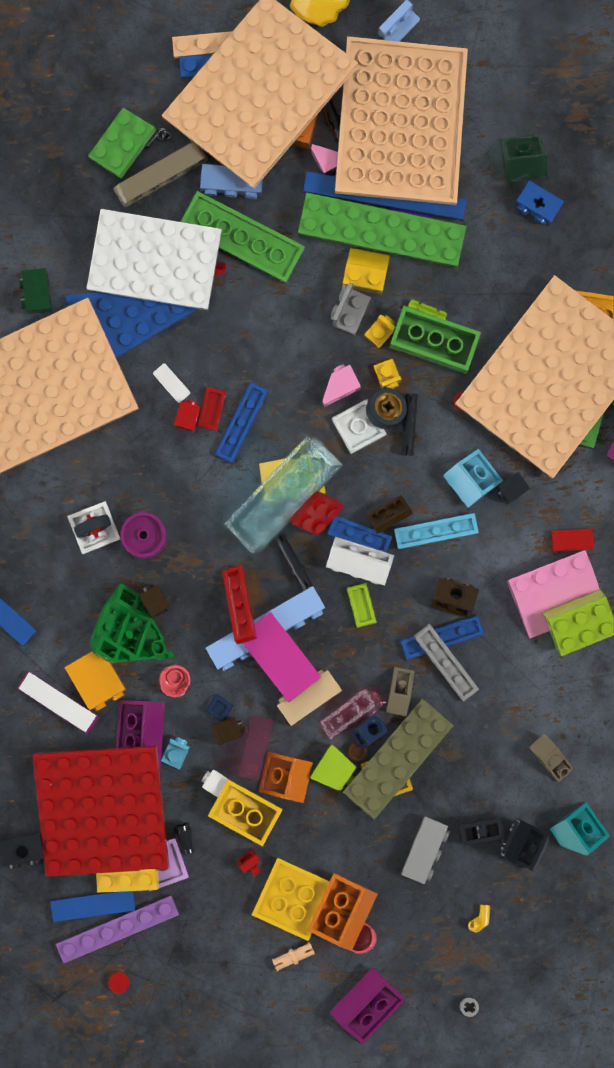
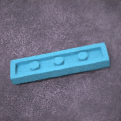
M475 513L394 529L398 550L479 533Z

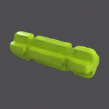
M413 299L409 302V308L446 320L447 313L444 311H437L436 308L423 303L419 304L418 301Z

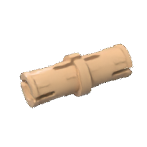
M308 942V944L295 950H288V953L272 959L278 972L289 965L299 964L298 961L315 955L311 943Z

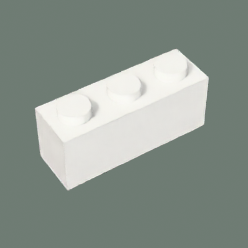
M335 537L326 567L336 572H343L355 578H362L374 584L385 586L394 555Z

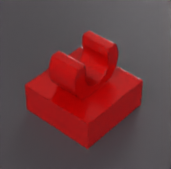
M253 848L236 860L243 873L250 870L256 876L261 872L257 866L261 860Z

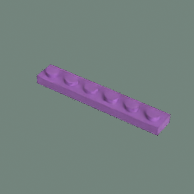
M171 895L59 942L56 946L63 963H66L178 916L179 912Z

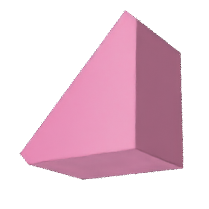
M312 144L311 154L321 173L330 175L336 172L338 152Z

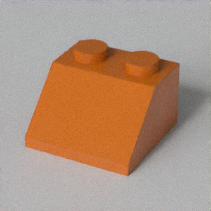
M268 752L258 792L304 803L313 762Z

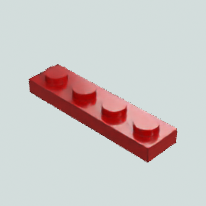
M240 565L224 570L222 572L234 640L238 645L257 639L244 568Z

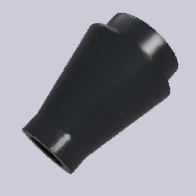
M189 823L174 826L173 835L183 855L195 852L193 827H190Z

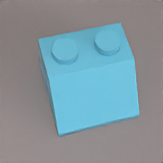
M479 449L458 462L443 475L468 508L503 482V479Z

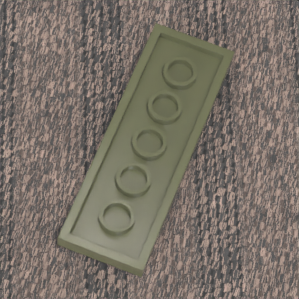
M421 699L342 793L374 820L454 725L424 699Z

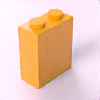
M93 651L64 667L90 711L94 709L97 712L107 706L105 702L113 699V701L120 699L124 696L123 692L127 690L113 665L95 655Z

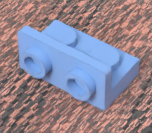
M406 0L379 27L378 35L383 40L400 42L420 21V18L412 11L413 4Z

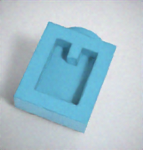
M177 736L175 740L170 739L161 762L180 770L190 749L186 745L188 741Z

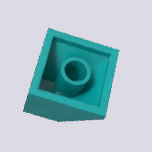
M587 802L550 828V831L562 847L586 856L610 837Z

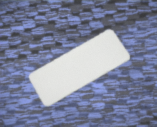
M162 364L153 372V375L178 403L190 394V391L166 364Z

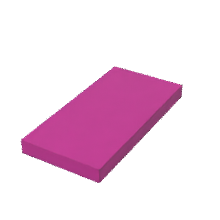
M271 612L254 624L257 639L243 644L285 699L291 702L319 680L321 676Z

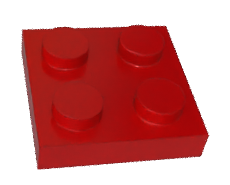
M316 490L289 520L293 525L318 536L339 515L344 505L341 501Z

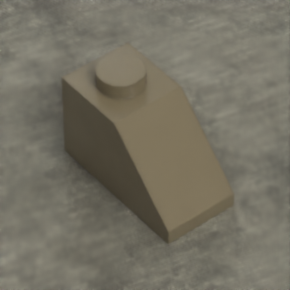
M394 667L387 713L407 716L415 671Z

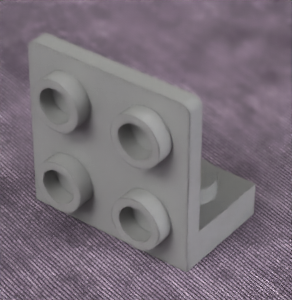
M349 282L348 286H343L340 292L339 301L341 302L339 305L335 304L331 313V319L333 320L332 326L355 336L371 297L353 290V283Z

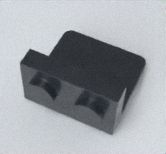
M517 819L510 828L508 840L501 847V857L532 872H536L552 834L521 819Z

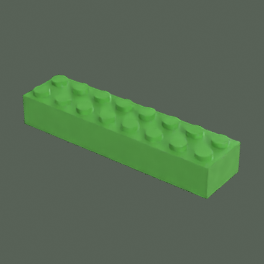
M306 193L298 234L457 268L466 226Z

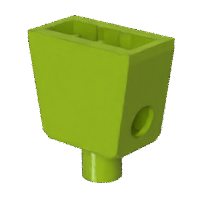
M331 744L310 778L341 791L345 785L348 786L356 777L352 774L356 766Z

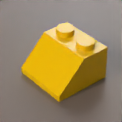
M350 248L342 288L343 286L347 287L350 282L353 283V290L382 295L390 255Z

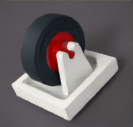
M106 501L67 516L83 555L121 540Z

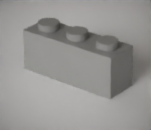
M424 816L401 875L425 884L426 880L430 882L434 872L431 869L433 862H438L442 850H439L442 842L446 843L450 833L447 830V825Z

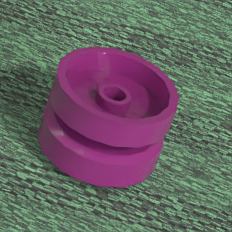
M140 512L133 514L122 525L120 534L122 544L136 558H154L166 546V528L160 519L151 513ZM147 532V538L141 539L140 533Z

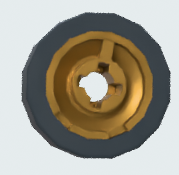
M383 388L376 391L366 405V414L369 421L381 429L395 427L404 419L407 412V404L404 397L398 391L391 388ZM383 406H388L389 411L386 412L387 410Z

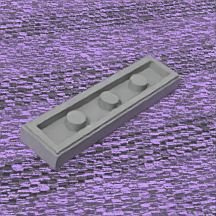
M430 624L413 636L463 702L479 690Z

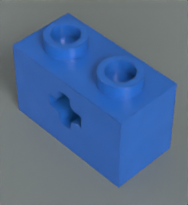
M529 180L515 205L521 213L525 215L529 213L534 216L535 221L539 224L550 226L564 201ZM538 202H541V206L539 208H536L535 205Z

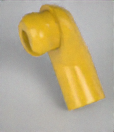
M480 905L479 916L468 923L470 931L480 932L488 926L490 905Z

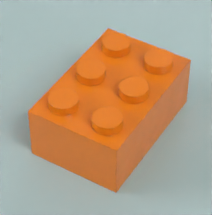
M334 873L308 931L341 948L352 951L378 894Z

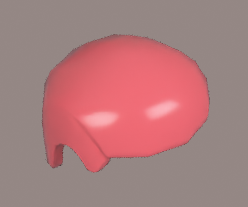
M173 664L167 666L160 674V687L166 696L172 698L183 696L190 686L189 672L181 665Z
M364 923L352 949V952L356 954L368 953L377 942L375 930L367 923Z

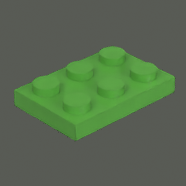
M122 108L88 157L122 179L156 129L130 111Z

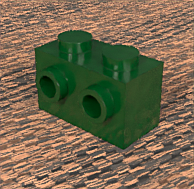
M47 269L21 271L22 277H19L20 289L24 290V297H21L22 309H26L27 314L52 312Z

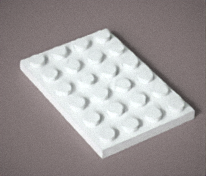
M101 209L87 290L208 310L222 229Z

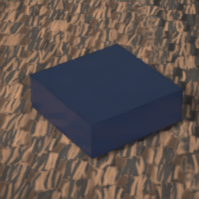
M216 694L205 711L223 722L234 705Z

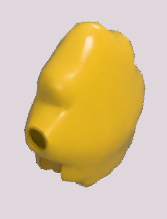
M291 0L290 9L304 22L324 27L328 23L337 20L338 13L347 8L350 0Z

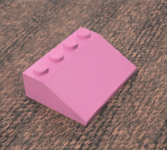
M585 550L507 581L529 639L549 631L543 612L600 590Z

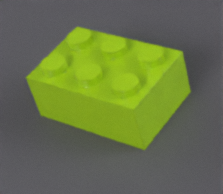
M601 590L543 612L554 645L561 656L614 635V617L607 597Z

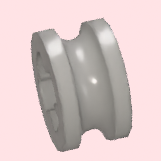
M465 998L460 1002L459 1007L463 1015L473 1017L478 1013L479 1004L475 999ZM466 1002L474 1003L475 1007H472L474 1008L472 1013L464 1011V1008H466L464 1004Z

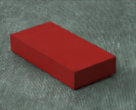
M206 387L197 427L217 432L226 391Z
M593 529L551 531L553 552L594 550Z

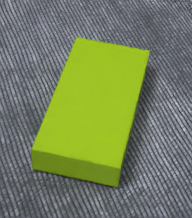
M367 583L346 588L356 627L359 628L377 623Z

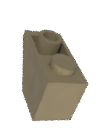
M545 734L529 747L558 783L574 770L560 749Z

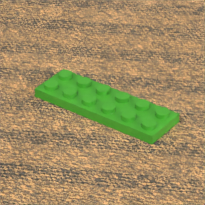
M199 191L196 192L181 220L182 223L222 229L219 244L220 250L284 283H287L305 249V246Z

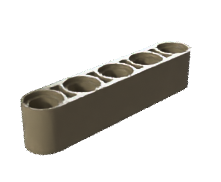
M192 142L119 183L113 190L123 207H127L209 160V156L205 150Z

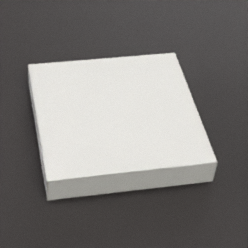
M368 399L331 418L350 454L387 435L384 429L374 426L369 421L366 414Z

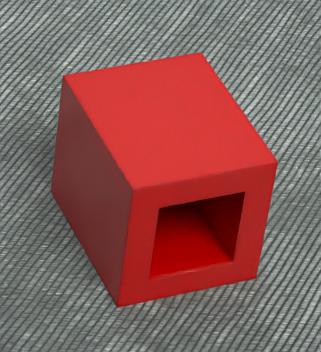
M192 400L180 402L174 423L176 428L195 433L201 407L197 406L198 403Z

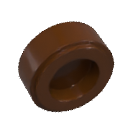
M356 741L349 745L347 754L352 761L361 762L367 757L368 748L366 747L362 750Z

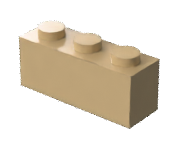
M320 670L318 673L321 678L291 702H288L284 696L278 700L280 704L277 707L291 726L342 691L328 670L326 672Z

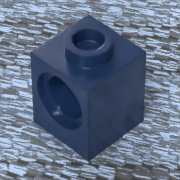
M374 715L352 731L351 734L363 750L388 731L385 728V723L377 715ZM368 727L373 730V735L369 733Z

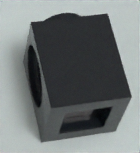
M517 472L499 484L496 493L502 502L506 501L509 504L529 491L530 488L521 474Z

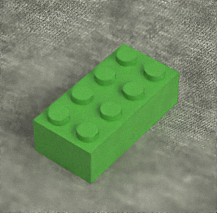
M403 306L390 348L467 374L481 332Z

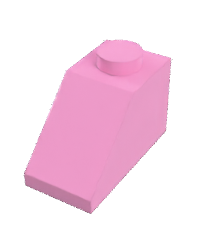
M343 364L333 369L334 373L331 374L322 400L324 407L361 389L350 365L345 367Z

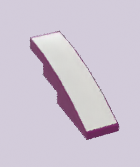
M30 671L27 672L18 686L19 690L87 734L90 733L99 719V716Z

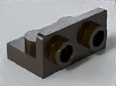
M402 495L366 514V517L372 529L378 534L409 517L413 512Z

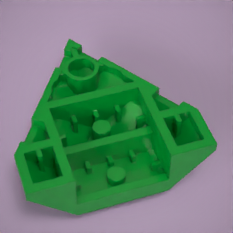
M119 584L103 606L90 639L93 653L109 663L175 658L172 651H168L163 641L165 639L149 611L146 612L140 602L142 599L139 594L124 584Z

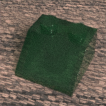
M540 134L500 139L507 181H520L521 179L529 178L538 179L548 176L547 154Z

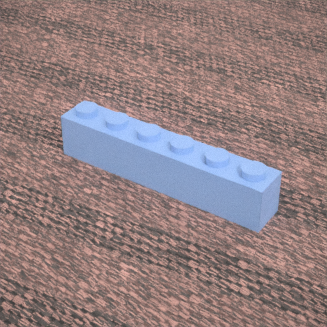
M312 586L269 612L274 615L285 631L292 627L297 630L306 624L304 622L306 619L312 617L314 620L323 615L322 610L325 609V606ZM267 612V613L263 614L262 616L256 618V619L254 620V624L257 623V622H258L260 619H262L264 616H266L269 612ZM233 632L206 647L218 670L222 668L225 671L234 666L233 661L239 658L243 661L251 656V653L243 643L236 644Z

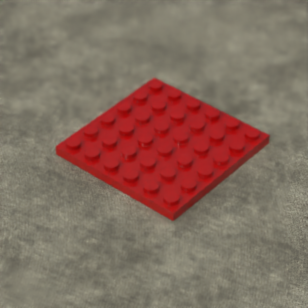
M157 745L33 754L46 876L169 869Z

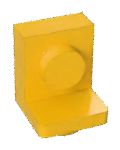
M380 314L364 336L380 349L395 332V322L386 315L384 317Z
M393 359L373 366L382 389H395L399 387L398 383H401L402 379L398 374Z

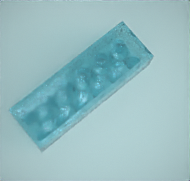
M306 436L229 518L225 525L251 553H261L290 522L289 519L316 490L320 491L343 465L316 436Z

